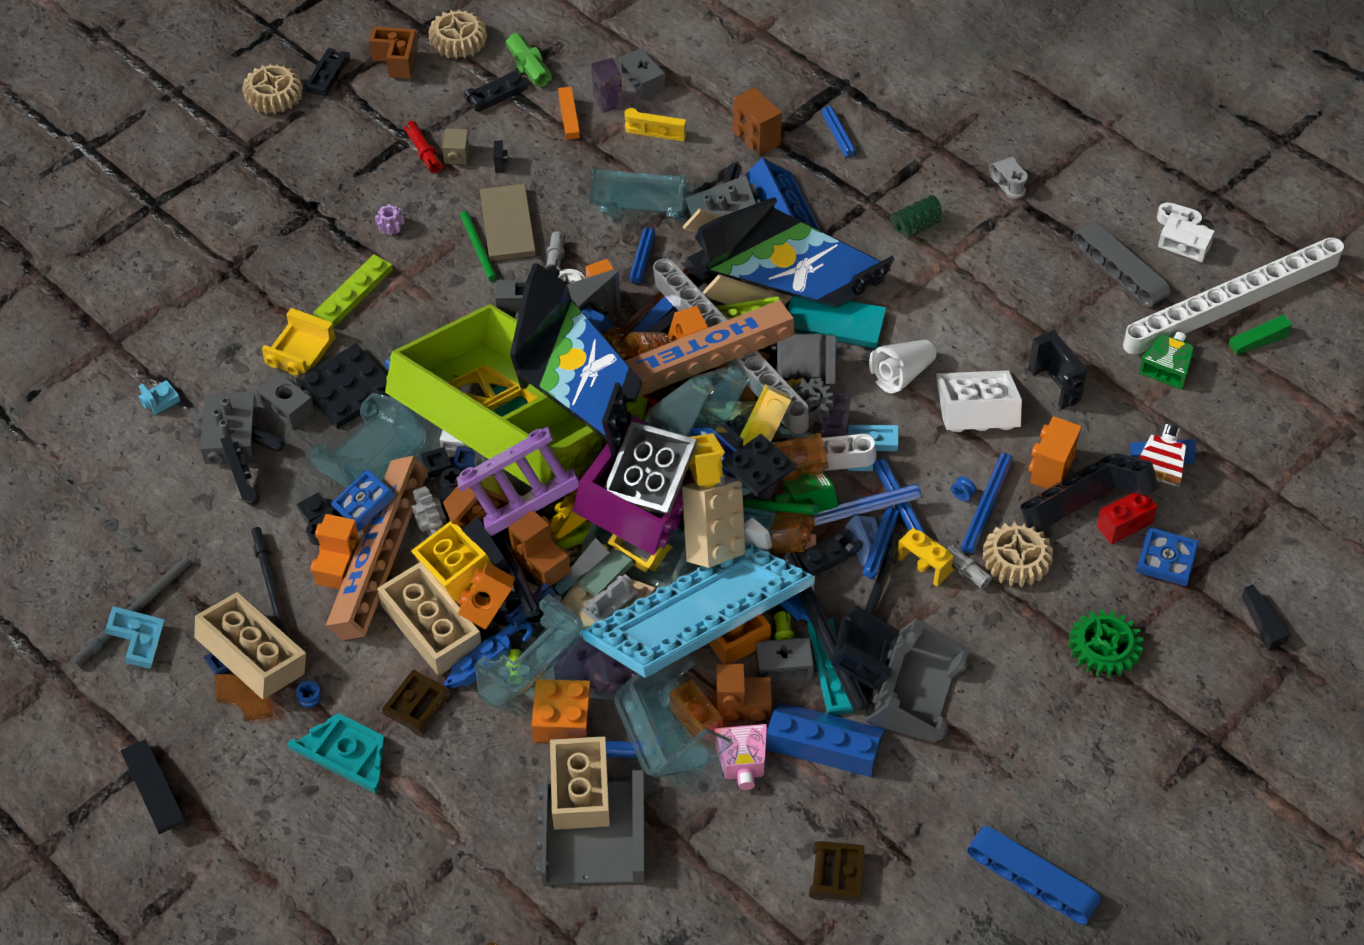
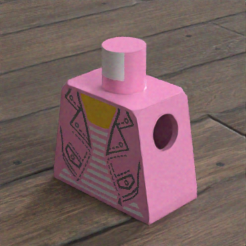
M766 724L715 728V747L724 776L728 780L738 779V787L741 790L754 788V777H762L764 775Z

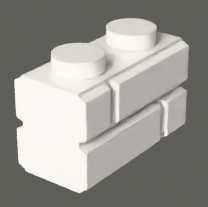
M1170 215L1161 232L1158 247L1203 262L1212 244L1215 231L1207 226L1197 225L1188 222L1184 218Z

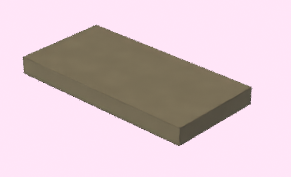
M525 184L479 189L490 262L536 256Z

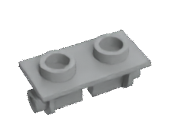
M619 575L617 580L608 586V589L603 590L592 600L589 599L587 601L588 604L582 611L595 622L603 621L634 598L638 592L629 585L631 580L627 575Z

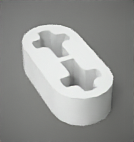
M1168 202L1161 204L1157 213V220L1163 225L1166 224L1170 215L1184 218L1188 222L1192 220L1191 223L1200 225L1202 216L1198 211Z

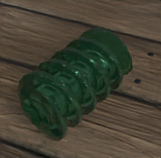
M934 195L922 198L920 201L890 215L892 226L905 238H909L911 233L916 235L919 230L924 231L926 226L932 227L934 222H941L942 209L940 202Z

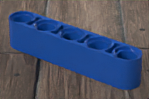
M982 826L967 848L968 854L975 861L1079 924H1087L1102 901V898L1095 890L991 827Z

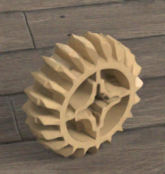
M460 9L456 12L450 10V13L442 12V16H436L435 21H432L429 27L431 46L435 52H439L440 56L446 55L448 59L451 57H455L456 60L458 57L466 59L467 55L474 56V52H480V49L485 47V41H487L486 25L481 16H477L475 12L469 13L468 10L461 12Z
M270 63L269 66L261 65L260 69L254 68L253 73H248V77L244 79L243 94L245 101L251 109H256L258 113L264 111L266 115L270 112L276 115L279 111L284 113L285 109L292 110L293 105H298V100L302 98L303 85L299 74L295 72L294 68H289L288 65L281 66L280 63L273 66Z
M1014 521L1012 526L1009 527L1004 523L1001 529L996 527L993 534L989 533L984 543L983 562H986V570H991L992 578L999 576L1000 584L1006 580L1009 581L1010 587L1014 583H1018L1022 588L1024 582L1032 586L1034 580L1040 582L1043 575H1047L1052 565L1053 549L1050 547V541L1044 538L1043 531L1036 533L1035 526L1027 528L1026 523L1022 526H1017Z

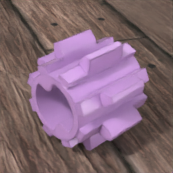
M391 204L385 207L382 206L378 211V215L375 216L376 225H378L379 231H382L384 234H397L401 231L402 225L405 224L404 215H401V209L391 206Z

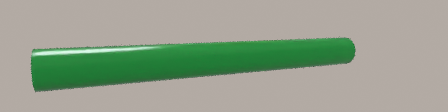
M463 211L460 213V217L488 281L494 282L497 279L496 273L468 211Z
M743 498V507L756 510L817 515L819 512L818 505Z

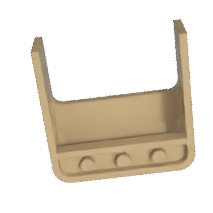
M699 208L684 224L683 228L697 234L699 227L721 216ZM718 275L702 292L707 298L725 304L779 296V300L785 306L791 300L790 295L740 282L722 275Z

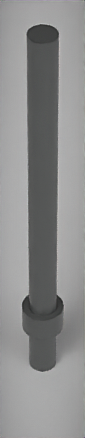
M183 557L126 610L140 612L192 564L187 557ZM104 629L98 636L91 637L84 644L85 647L71 659L72 664L78 668L92 654L96 655L103 649V644L113 635L105 634Z

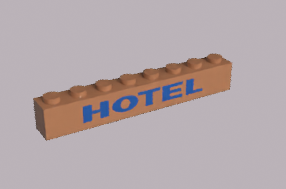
M778 300L625 360V362L642 381L638 397H641L794 336V320L783 303Z
M415 456L391 460L383 483L396 496L365 525L325 625L341 640L365 637L379 601L377 588L386 583L413 512L412 505L416 504L413 491L422 488L428 470Z

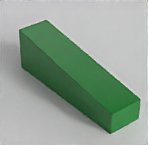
M1283 314L1230 338L1228 345L1238 355L1287 338L1292 324Z

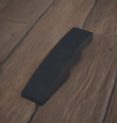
M144 739L120 750L159 835L185 823L147 740Z

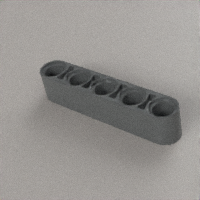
M1092 222L1073 234L1075 245L1146 307H1152L1169 296L1170 288L1167 282L1098 223Z

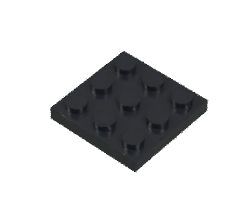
M357 343L296 378L297 385L302 390L310 393L313 403L336 429L391 397L385 393L387 384L386 374Z

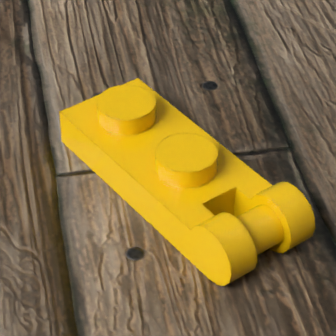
M634 108L625 110L626 132L685 141V119L640 113Z

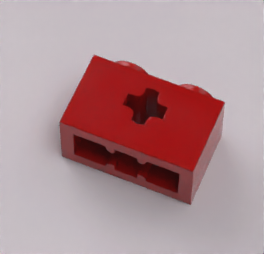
M1132 493L1101 508L1096 527L1112 545L1152 525L1158 506L1148 494Z

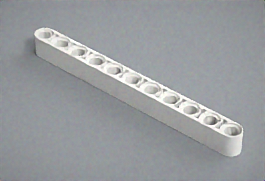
M1326 238L1128 325L1123 348L1129 354H1141L1147 351L1160 335L1173 337L1176 332L1186 334L1338 266L1344 244L1337 238Z

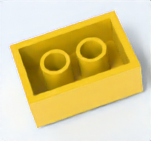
M451 521L411 551L418 562H422L458 606L460 604L457 601L463 590H469L473 585L470 581L478 568L482 570L487 562L493 565L487 554L464 534L459 526L452 524Z

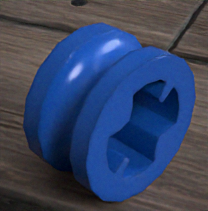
M959 476L950 488L953 495L961 501H968L971 495L976 492L975 484L964 476Z
M304 681L297 686L295 693L298 703L302 707L312 708L319 704L321 693L317 683ZM307 691H313V696L309 694V698H304V693L308 694Z

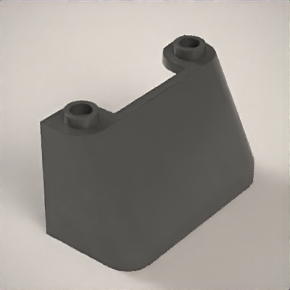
M914 619L899 630L898 636L890 644L886 666L892 668L891 676L877 690L873 689L864 720L875 727L934 743L942 740L948 732L947 719L941 716L952 678L958 673H963L968 666L969 660L967 656L970 648L919 619Z

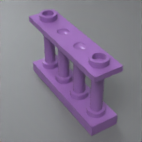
M549 427L534 430L529 434L528 438L474 468L469 467L463 470L457 477L459 490L462 492L470 487L486 511L487 515L483 520L485 530L490 536L509 527L531 510L536 512L579 487L580 479L575 469L564 470L549 447L548 443L553 441ZM539 449L555 475L554 479L547 483L540 482L525 458L526 455ZM514 462L517 463L532 487V490L523 496L517 494L502 470ZM492 474L510 501L509 504L500 509L495 508L479 483Z

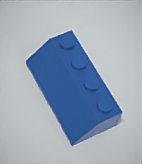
M761 158L745 174L749 184L754 182L758 196L754 197L755 200L759 199L762 202L775 197L777 203L774 208L821 231L792 172Z
M780 702L773 712L766 733V750L872 777L885 729Z

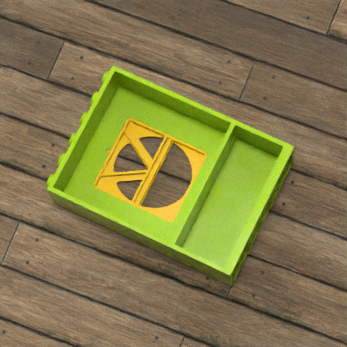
M488 304L392 351L385 393L487 459L528 438L529 434L534 430L549 427L553 441L549 442L548 445L562 468L567 471L574 468L576 473L580 475L590 468L608 444L607 440L531 384L526 389L520 388L510 357L517 320L492 304ZM479 383L487 398L461 392L458 389L468 384ZM490 384L503 386L508 389L495 395ZM520 395L528 401L527 404L503 417L492 411ZM641 396L637 398L636 403L627 402L628 411L643 420L648 399ZM539 449L525 456L541 483H547L554 479L555 475ZM516 462L503 468L531 486Z

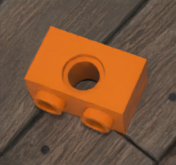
M487 562L482 570L478 568L470 581L473 583L469 590L464 589L457 601L460 604L458 615L486 629L510 593L515 577ZM486 592L489 594V597H482L478 593Z

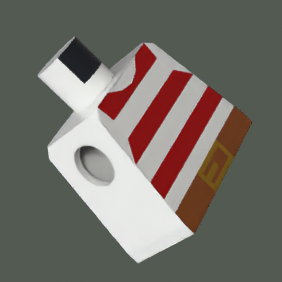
M1166 424L1162 437L1151 434L1139 459L1153 463L1158 481L1180 487L1186 445L1176 442L1180 428Z

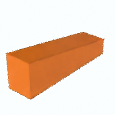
M572 86L558 88L566 140L580 138Z

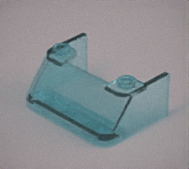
M592 166L589 204L598 206V211L611 212L612 208L666 212L667 217L680 218V213H685L690 178L685 174L668 176L608 171Z
M688 655L646 678L638 673L635 674L615 694L616 708L642 770L647 775L655 778L702 769L734 744L732 739L707 728L688 743H684L670 707L681 696V685L678 678L697 664L696 659Z

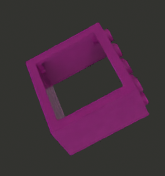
M631 414V422L654 427ZM626 427L625 436L627 434L629 427ZM607 444L580 480L572 512L654 556L659 547L665 548L670 539V531H676L682 521L681 515L684 513L683 491L681 490L676 497L670 514H664L662 519L602 488L607 482L617 456H611ZM689 468L684 476L683 483L685 486L696 482Z

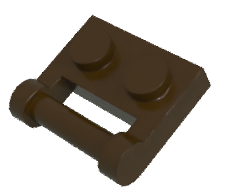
M413 669L384 705L382 712L383 715L409 728L417 736H423L427 730L426 726L441 706L445 702H449L453 697V693L449 688ZM430 693H434L436 697L419 719L413 718V715Z
M826 841L815 842L813 846V853L815 854L813 885L809 888V897L815 900L828 898L860 902L865 845ZM828 855H835L833 886L824 885L826 858Z

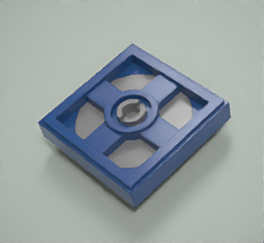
M367 469L331 505L344 518L354 519L357 530L360 531L396 495Z
M1149 527L1136 572L1187 586L1199 541Z

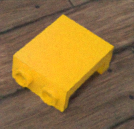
M291 308L286 314L288 325L271 347L263 346L262 353L265 363L270 367L282 369L293 376H300L317 365L336 337L333 323Z

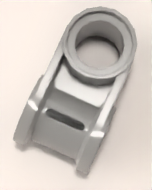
M1008 157L990 164V175L994 182L1005 192L1006 196L1011 199H1021L1026 193L1024 183L1027 181L1028 175L1014 157Z

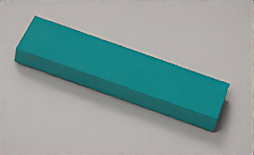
M833 618L827 619L837 638ZM807 622L827 714L835 716L854 713L812 623Z

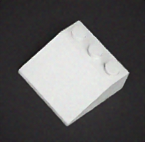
M1009 370L936 374L942 417L946 430L962 432L964 429L986 431L989 428L1010 430L1013 427H1021L1022 399Z

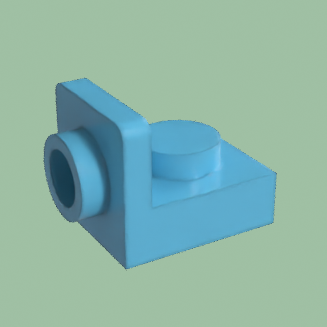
M167 380L150 390L144 384L139 385L141 395L138 396L143 407L145 409L150 408L154 415L180 402L179 395Z

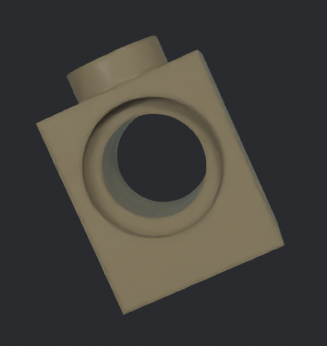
M445 129L442 147L444 164L467 165L470 146L468 129Z

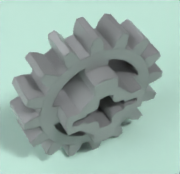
M424 486L413 491L416 504L412 505V510L420 531H426L430 537L442 528V525L447 523L439 499L436 497L432 498L428 488Z

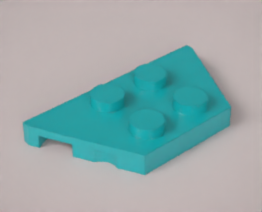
M338 713L327 719L324 724L316 725L309 729V734L297 741L293 738L287 743L289 750L374 794L378 792L385 739L383 735Z

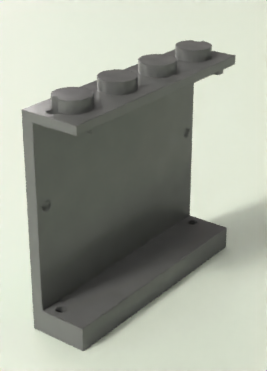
M632 770V781L608 782L610 826L554 830L551 783L548 772H544V782L538 783V798L543 800V807L538 808V824L543 825L542 833H537V850H542V858H537L536 872L537 875H542L543 886L645 884L643 770Z

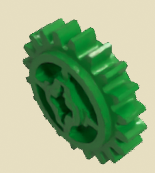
M1101 609L1099 616L1090 611L1088 618L1081 615L1079 622H1074L1068 638L1070 639L1068 648L1072 649V658L1079 657L1078 666L1087 664V673L1095 669L1097 677L1104 671L1107 677L1111 678L1112 671H1115L1120 677L1122 676L1123 669L1130 672L1132 665H1137L1139 657H1141L1143 638L1139 637L1140 629H1132L1133 620L1125 623L1124 614L1116 618L1114 610L1110 612V615H1106L1105 611ZM1093 632L1094 637L1091 638L1090 642H1086L1085 637ZM1121 645H1125L1126 650L1118 655L1117 650L1120 649Z

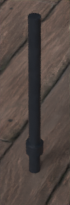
M255 527L251 530L255 544L253 550L255 557L259 559L276 624L292 640L269 559V545L264 541L261 528Z
M893 533L865 607V611L872 615L876 611L892 565H895L897 562L899 540L903 537L900 533Z

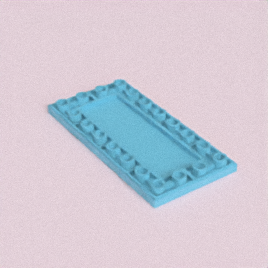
M745 543V554L710 568L699 566L691 574L677 578L676 582L658 588L655 593L646 598L637 599L633 605L615 611L612 616L605 620L594 622L590 628L582 632L583 639L646 678L814 585V576L770 554L768 551L754 547L752 543Z

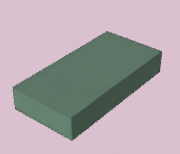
M612 548L610 553L579 581L580 588L596 597L603 590L608 589V586L616 581L619 575L623 576L633 566L632 559Z

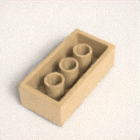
M422 562L377 588L382 608L438 676L451 669V666L482 643L480 631L471 621L458 615L460 607Z
M238 592L195 615L194 638L261 699L267 698L304 675L306 652Z

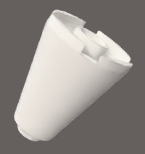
M928 340L880 346L870 354L871 374H876L878 380L875 382L882 390L891 394L899 392L936 359V348Z

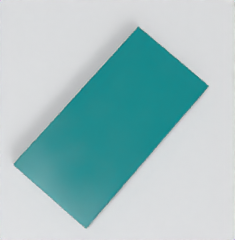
M792 296L788 312L794 320V332L832 333L836 335L837 342L877 349L886 307L848 301L837 308Z

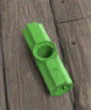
M517 32L511 34L506 40V47L514 56L519 71L521 73L526 72L535 86L538 85L540 88L546 86L552 79V76L543 63L539 50L536 47L532 48L523 35Z

